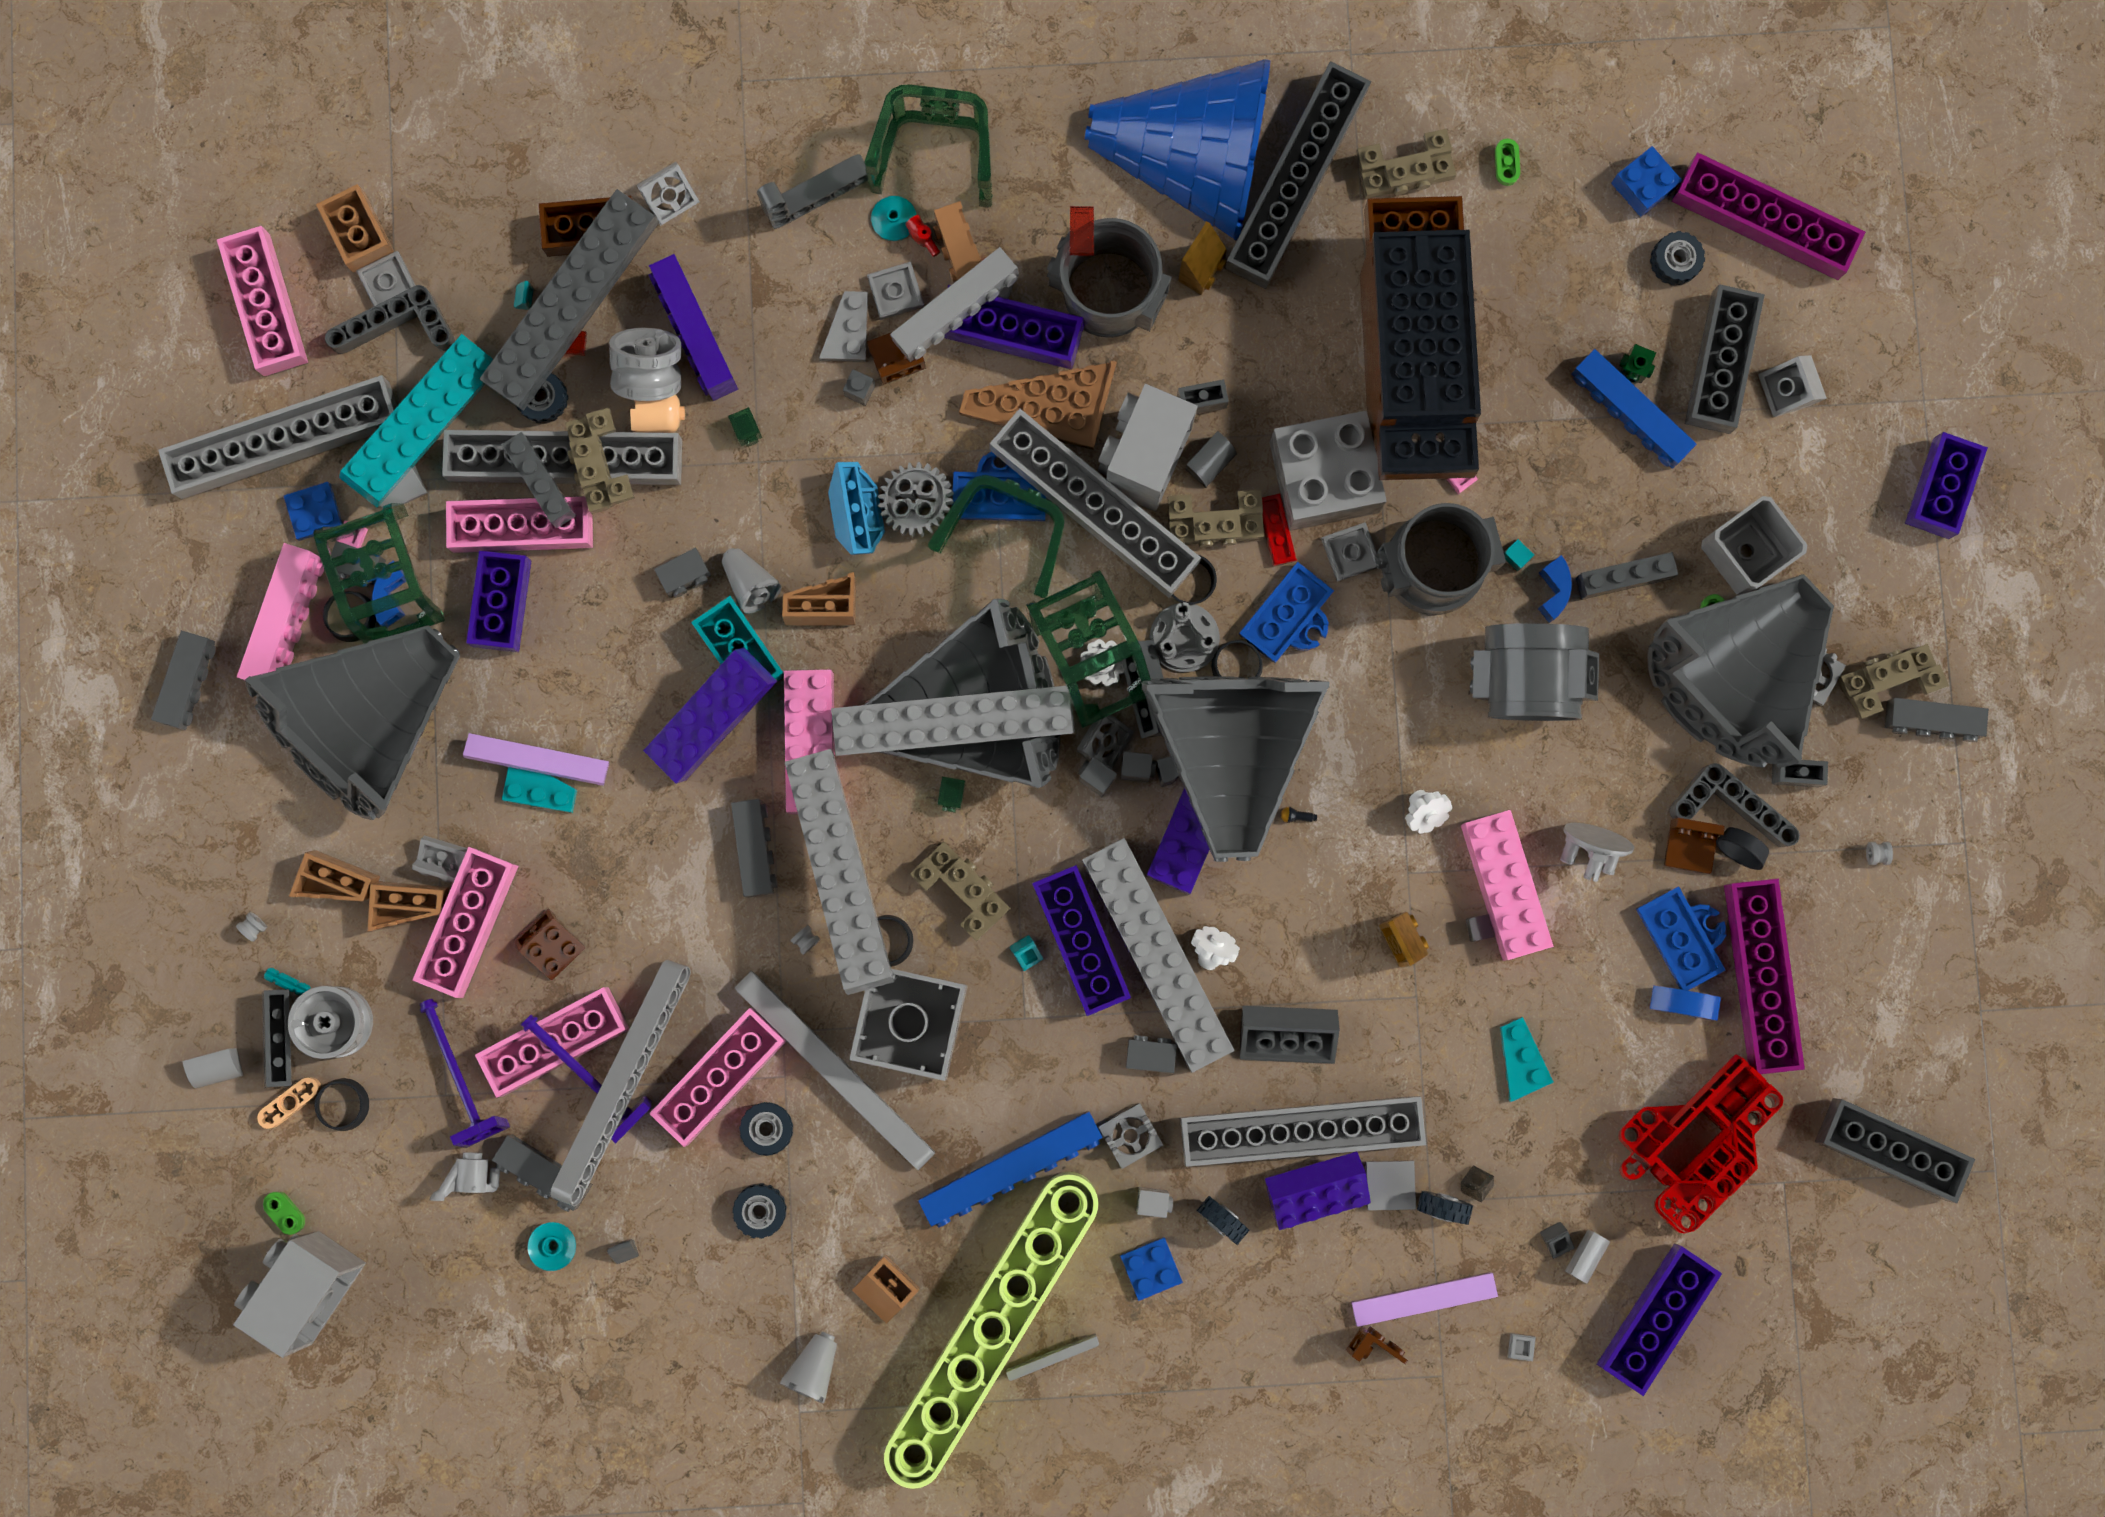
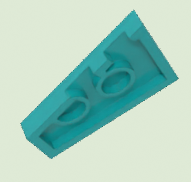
M508 767L502 800L573 813L577 790L551 775Z
M1520 1017L1501 1026L1500 1032L1503 1056L1505 1057L1509 1102H1513L1554 1083L1524 1018Z

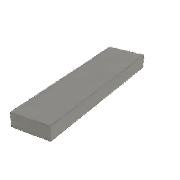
M1095 1333L1006 1369L1009 1381H1012L1099 1346V1340Z

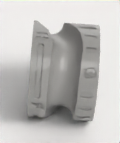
M633 328L618 332L611 337L609 351L610 367L613 372L610 386L614 393L631 400L656 401L674 396L680 391L681 372L676 363L681 359V341L676 335L655 328Z
M319 986L304 992L292 1005L288 1017V1030L295 1046L304 1054L319 1059L342 1058L354 1054L368 1041L373 1028V1014L367 1000L357 991L340 986Z

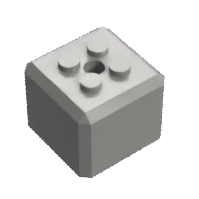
M1762 496L1704 538L1701 549L1736 595H1741L1756 590L1803 556L1807 551V544L1771 497ZM1743 545L1751 548L1752 555L1750 557H1744L1741 554V547Z

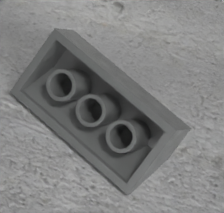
M1243 1006L1240 1030V1060L1335 1064L1340 1031L1338 1010Z

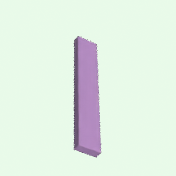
M470 733L468 734L463 757L467 759L604 786L609 767V761Z
M1489 1272L1353 1301L1351 1304L1356 1326L1359 1327L1498 1297L1493 1273Z

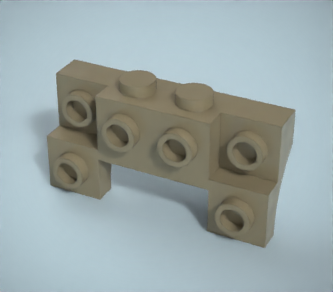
M1447 128L1424 133L1423 138L1426 151L1384 161L1380 143L1357 148L1356 152L1365 200L1392 193L1402 195L1410 189L1424 190L1432 184L1454 180L1456 171L1451 156L1452 147Z
M609 407L587 413L586 417L565 422L571 448L568 451V456L571 464L576 466L577 472L574 473V478L577 486H581L584 490L589 512L596 514L606 511L617 504L635 499L628 475L611 479L603 446L599 439L602 436L616 432Z
M1261 489L1238 491V509L1193 513L1191 494L1168 496L1169 532L1185 545L1199 544L1201 548L1212 547L1213 543L1232 546L1236 545L1238 541L1263 540Z
M1928 644L1903 653L1898 649L1886 654L1887 659L1879 661L1878 657L1864 662L1866 667L1840 676L1838 679L1842 692L1851 702L1859 720L1884 711L1877 693L1916 678L1924 695L1949 686L1940 664L1936 665Z
M943 841L910 875L926 891L941 878L973 911L960 925L977 942L1011 908L991 889L994 884L985 875L980 878L974 872L977 867L968 858L963 861Z

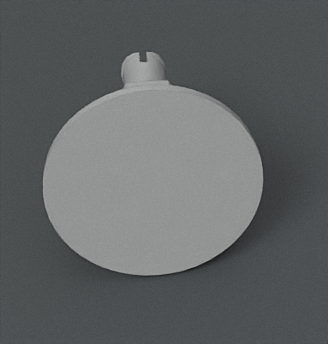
M1183 602L1167 607L1155 618L1150 630V640H1154L1159 662L1166 668L1176 672L1187 673L1203 668L1213 659L1219 647L1220 635L1216 621L1208 611L1195 604L1189 605Z
M1568 823L1564 827L1566 843L1560 860L1567 864H1574L1579 847L1584 848L1588 852L1590 860L1583 877L1587 880H1591L1592 877V881L1598 882L1601 871L1608 875L1615 874L1619 857L1633 853L1634 845L1625 837L1605 828L1585 823Z

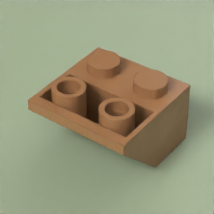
M885 1254L852 1291L887 1324L914 1297L920 1287Z

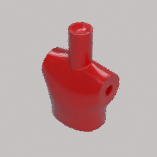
M920 215L910 218L905 226L912 239L920 246L926 247L932 257L940 254V250L932 240L931 229L922 221Z

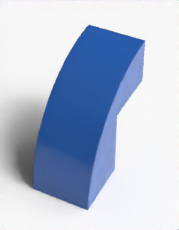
M1562 555L1539 572L1556 594L1538 608L1549 623L1564 610L1571 594V574Z
M394 560L379 574L372 594L374 614L378 623L384 628H388L405 616L391 595V592L410 579Z
M1653 985L1650 1009L1718 1021L1721 997Z

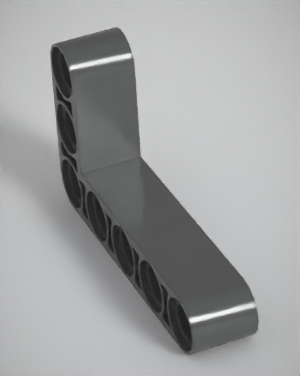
M857 154L782 194L775 182H770L757 190V195L769 222L774 229H777L867 182L872 177V174L862 156Z
M416 285L329 329L325 334V341L335 352L344 354L416 317L421 321L430 341L440 351L446 352L455 342V337L433 295L426 287ZM420 295H426L423 302H417ZM405 305L403 312L396 313L399 306ZM437 315L433 322H427L429 316ZM379 316H385L383 322L376 324V319ZM364 326L360 334H355L358 327ZM447 334L444 342H438L439 336ZM338 337H343L340 344H334Z
M1717 763L1703 767L1669 809L1672 819H1691L1714 793L1776 846H1792L1800 838L1799 830L1725 767ZM1709 769H1713L1716 772L1717 778L1715 781L1709 778ZM1728 784L1735 788L1734 796H1730L1727 793L1726 788ZM1694 787L1701 789L1702 796L1700 799L1694 796ZM1747 799L1753 803L1752 811H1748L1745 808V801ZM1680 804L1687 808L1685 817L1679 814L1678 807ZM1765 815L1771 818L1770 827L1766 826L1763 822ZM1783 830H1786L1790 835L1788 842L1782 839Z

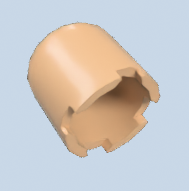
M676 394L656 401L634 400L635 409H630L631 431L675 433L680 426V420H685V406H680V401Z

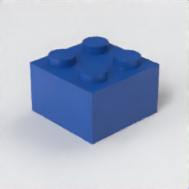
M1651 146L1621 170L1611 184L1641 218L1676 190L1682 179L1657 150Z

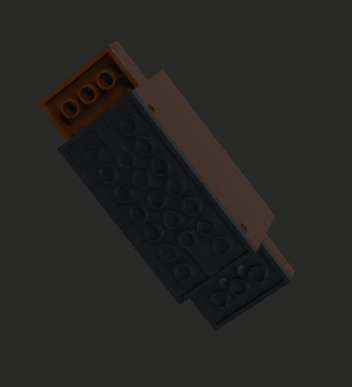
M1462 196L1367 199L1364 209L1366 257L1360 273L1367 414L1378 457L1379 480L1474 478L1479 470L1476 423L1481 415L1470 230H1464Z

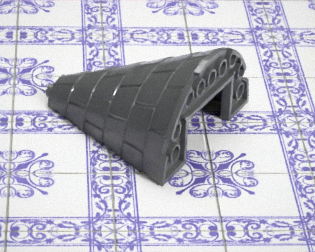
M1802 574L1759 588L1756 591L1735 596L1730 600L1690 611L1685 615L1669 618L1654 633V640L1648 648V669L1654 687L1660 688L1664 695L1661 702L1677 723L1700 743L1705 739L1713 744L1716 748V753L1739 763L1762 768L1767 763L1776 764L1778 768L1798 763L1802 759L1804 737L1808 733L1815 687L1819 683L1834 605Z
M993 599L979 613L970 617L931 652L926 653L907 671L901 673L885 689L878 692L864 705L1055 686L1046 656H1041L1037 651L1039 639L1027 618L1017 607L1010 608L1008 600ZM1060 735L893 750L880 753L1040 788L1051 780L1049 772L1056 770L1060 752Z
M427 625L400 634L368 641L365 644L341 649L334 654L276 668V671L252 677L249 676L245 679L249 695L252 698L254 696L257 697V704L254 707L282 748L287 749L290 747V752L295 758V764L333 800L340 797L342 804L347 810L362 818L374 820L376 817L379 819L385 814L406 765L410 762L431 713L436 708L444 686L449 681L460 658V653L455 646L448 645L443 640V636L438 630L432 629Z
M1234 676L1179 677V680L1177 678H1159L1142 682V690L1151 706L1153 716L1177 768V773L1190 798V804L1202 827L1201 830L1214 861L1227 862L1228 858L1236 857L1238 861H1250L1251 857H1258L1269 828L1283 800L1282 797L1295 771L1294 766L1318 716V709L1329 688L1330 682L1321 680H1310L1307 682V680L1279 677H1248V679H1245L1244 677Z

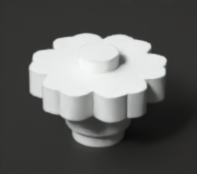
M1101 639L1089 643L1087 651L1081 653L1079 665L1085 671V680L1094 686L1102 683L1105 687H1109L1112 684L1118 683L1119 675L1125 673L1119 652L1121 646L1112 640L1106 644Z
M1418 790L1409 798L1410 807L1408 810L1410 813L1406 815L1405 819L1412 831L1417 830L1419 834L1431 832L1434 827L1441 826L1449 818L1448 812L1452 810L1451 801L1445 794L1441 795L1438 791L1428 793L1424 790Z
M1204 926L1202 930L1197 929L1191 941V944L1196 947L1195 952L1198 954L1199 965L1207 970H1213L1221 964L1228 965L1229 962H1235L1240 950L1235 945L1236 940L1226 932H1220L1215 927Z

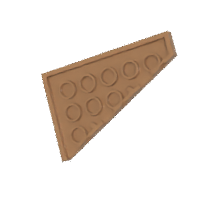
M1110 361V363L1095 366L1089 365L1080 369L1064 370L1056 374L1040 375L1031 379L1025 378L1010 381L1006 384L965 390L959 415L1005 426L1014 414L1021 409L1059 441L1094 450L1117 362Z

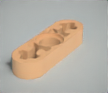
M313 1077L303 1078L265 1106L258 1113L257 1119L260 1126L266 1129L275 1128L316 1098L321 1090L319 1080ZM305 1083L314 1085L311 1089L313 1093H304L302 1096L297 1094L306 1089ZM287 1096H292L296 1102L295 1107L291 1110L286 1109L283 1104ZM278 1109L282 1112L272 1118L274 1122H266L265 1119L268 1117L266 1113H274Z

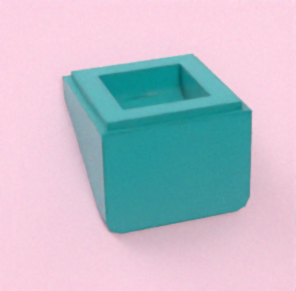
M524 281L517 285L514 308L530 310L532 307L534 288L529 281Z
M1519 539L1504 552L1506 561L1517 572L1534 556Z
M1030 935L1025 936L1009 947L1023 971L1044 959Z

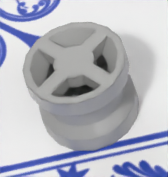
M1868 842L1866 848L1868 864L1876 865L1877 863H1882L1883 865H1890L1893 859L1891 843L1882 842L1877 844L1876 842Z
M249 912L246 915V919L243 922H239L236 928L247 939L254 942L257 939V935L267 929V925L257 915Z
M807 925L790 941L793 944H797L800 947V952L804 955L821 939L818 936H814L811 928Z

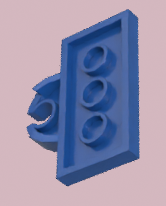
M993 452L982 457L978 463L977 472H953L954 504H952V519L1045 521L1046 496L1007 464L1003 468H997L994 465V460L997 456Z
M1297 562L1241 630L1239 635L1273 663L1278 661L1289 646L1302 651L1315 649L1320 644L1318 641L1310 640L1307 632L1310 629H1316L1322 638H1326L1329 622L1320 608L1334 590Z
M1679 886L1636 908L1637 913L1681 990L1688 991L1725 971L1714 950L1726 937L1725 921L1717 923L1713 930L1706 926V919L1709 916L1719 915L1720 912L1710 905L1701 904L1690 907Z

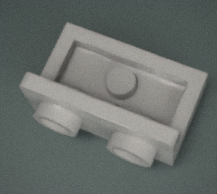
M424 835L420 841L417 860L412 864V870L418 871L425 876L439 877L445 882H454L468 848Z

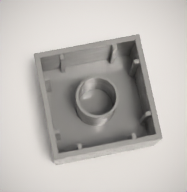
M1148 384L1144 385L1139 397L1127 393L1117 417L1119 422L1116 430L1123 433L1121 440L1109 435L1098 461L1100 465L1097 472L1107 476L1106 480L1134 503L1156 512L1193 428L1198 406Z
M1367 410L1274 429L1269 443L1289 531L1377 514L1381 511L1387 501L1383 482L1379 480L1378 459Z
M891 969L894 982L871 988L864 992L849 1060L945 1081L949 1073L967 985Z
M320 1231L301 1237L295 1234L288 1242L279 1239L270 1248L263 1260V1264L270 1268L265 1278L259 1284L251 1281L236 1299L234 1306L242 1312L233 1325L282 1358L313 1344L366 1262Z

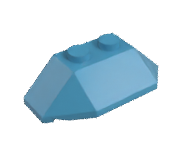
M837 462L828 491L836 539L851 555L872 554L885 532L883 517L881 516L882 511L878 507L880 504L878 488L869 475L861 469L862 466L858 462Z

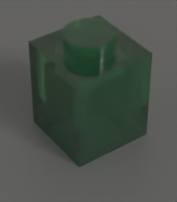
M749 407L728 416L741 446L746 445V447L755 445L759 442L758 439L763 438Z
M942 776L937 803L939 807H942V811L956 813V809L962 810L966 786L965 780Z

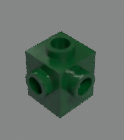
M1634 344L1628 354L1624 353L1619 366L1622 367L1620 373L1631 383H1642L1646 377H1651L1655 369V365L1652 363L1657 352Z

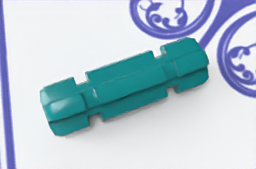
M268 968L264 975L265 980L271 983L275 982L276 985L289 989L290 992H295L299 996L311 988L305 983H299V980L291 976L279 973L274 968Z

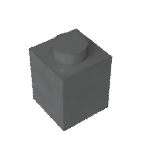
M852 369L843 392L846 398L866 406L876 385L873 378Z

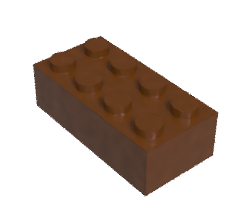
M610 197L539 203L541 245L546 256L569 255Z

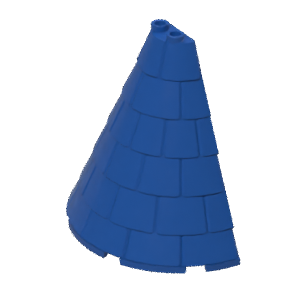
M1263 59L1248 65L1237 66L1214 74L1210 73L1188 81H1180L1155 90L1150 89L1128 97L1123 96L1095 105L1090 104L1088 118H1092L1091 126L1086 127L1085 140H1089L1088 148L1115 163L1136 179L1139 178L1160 194H1165L1185 209H1188L1205 222L1211 223L1212 226H1216L1237 241L1242 232V223L1248 202L1271 60Z

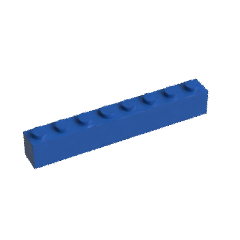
M1088 1111L920 1198L918 1201L931 1227L937 1225L940 1228L951 1222L949 1217L957 1213L961 1217L972 1211V1205L979 1202L982 1206L994 1199L993 1194L1001 1191L1003 1195L1015 1188L1013 1184L1022 1180L1023 1183H1026L1036 1178V1172L1042 1169L1047 1172L1057 1167V1161L1063 1158L1066 1161L1079 1155L1078 1150L1084 1147L1090 1150L1100 1144L1099 1139L1103 1137Z

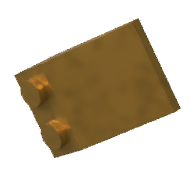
M1206 221L1183 257L1178 278L1179 282L1200 295L1203 294L1205 289L1208 291L1211 289L1216 280L1213 276L1217 270L1221 272L1227 262L1225 258L1227 249L1211 223Z
M1404 912L1379 924L1399 967L1411 966L1428 955L1426 950L1429 948L1428 943L1423 935L1419 936L1416 930L1418 924L1412 914L1409 915L1408 912Z

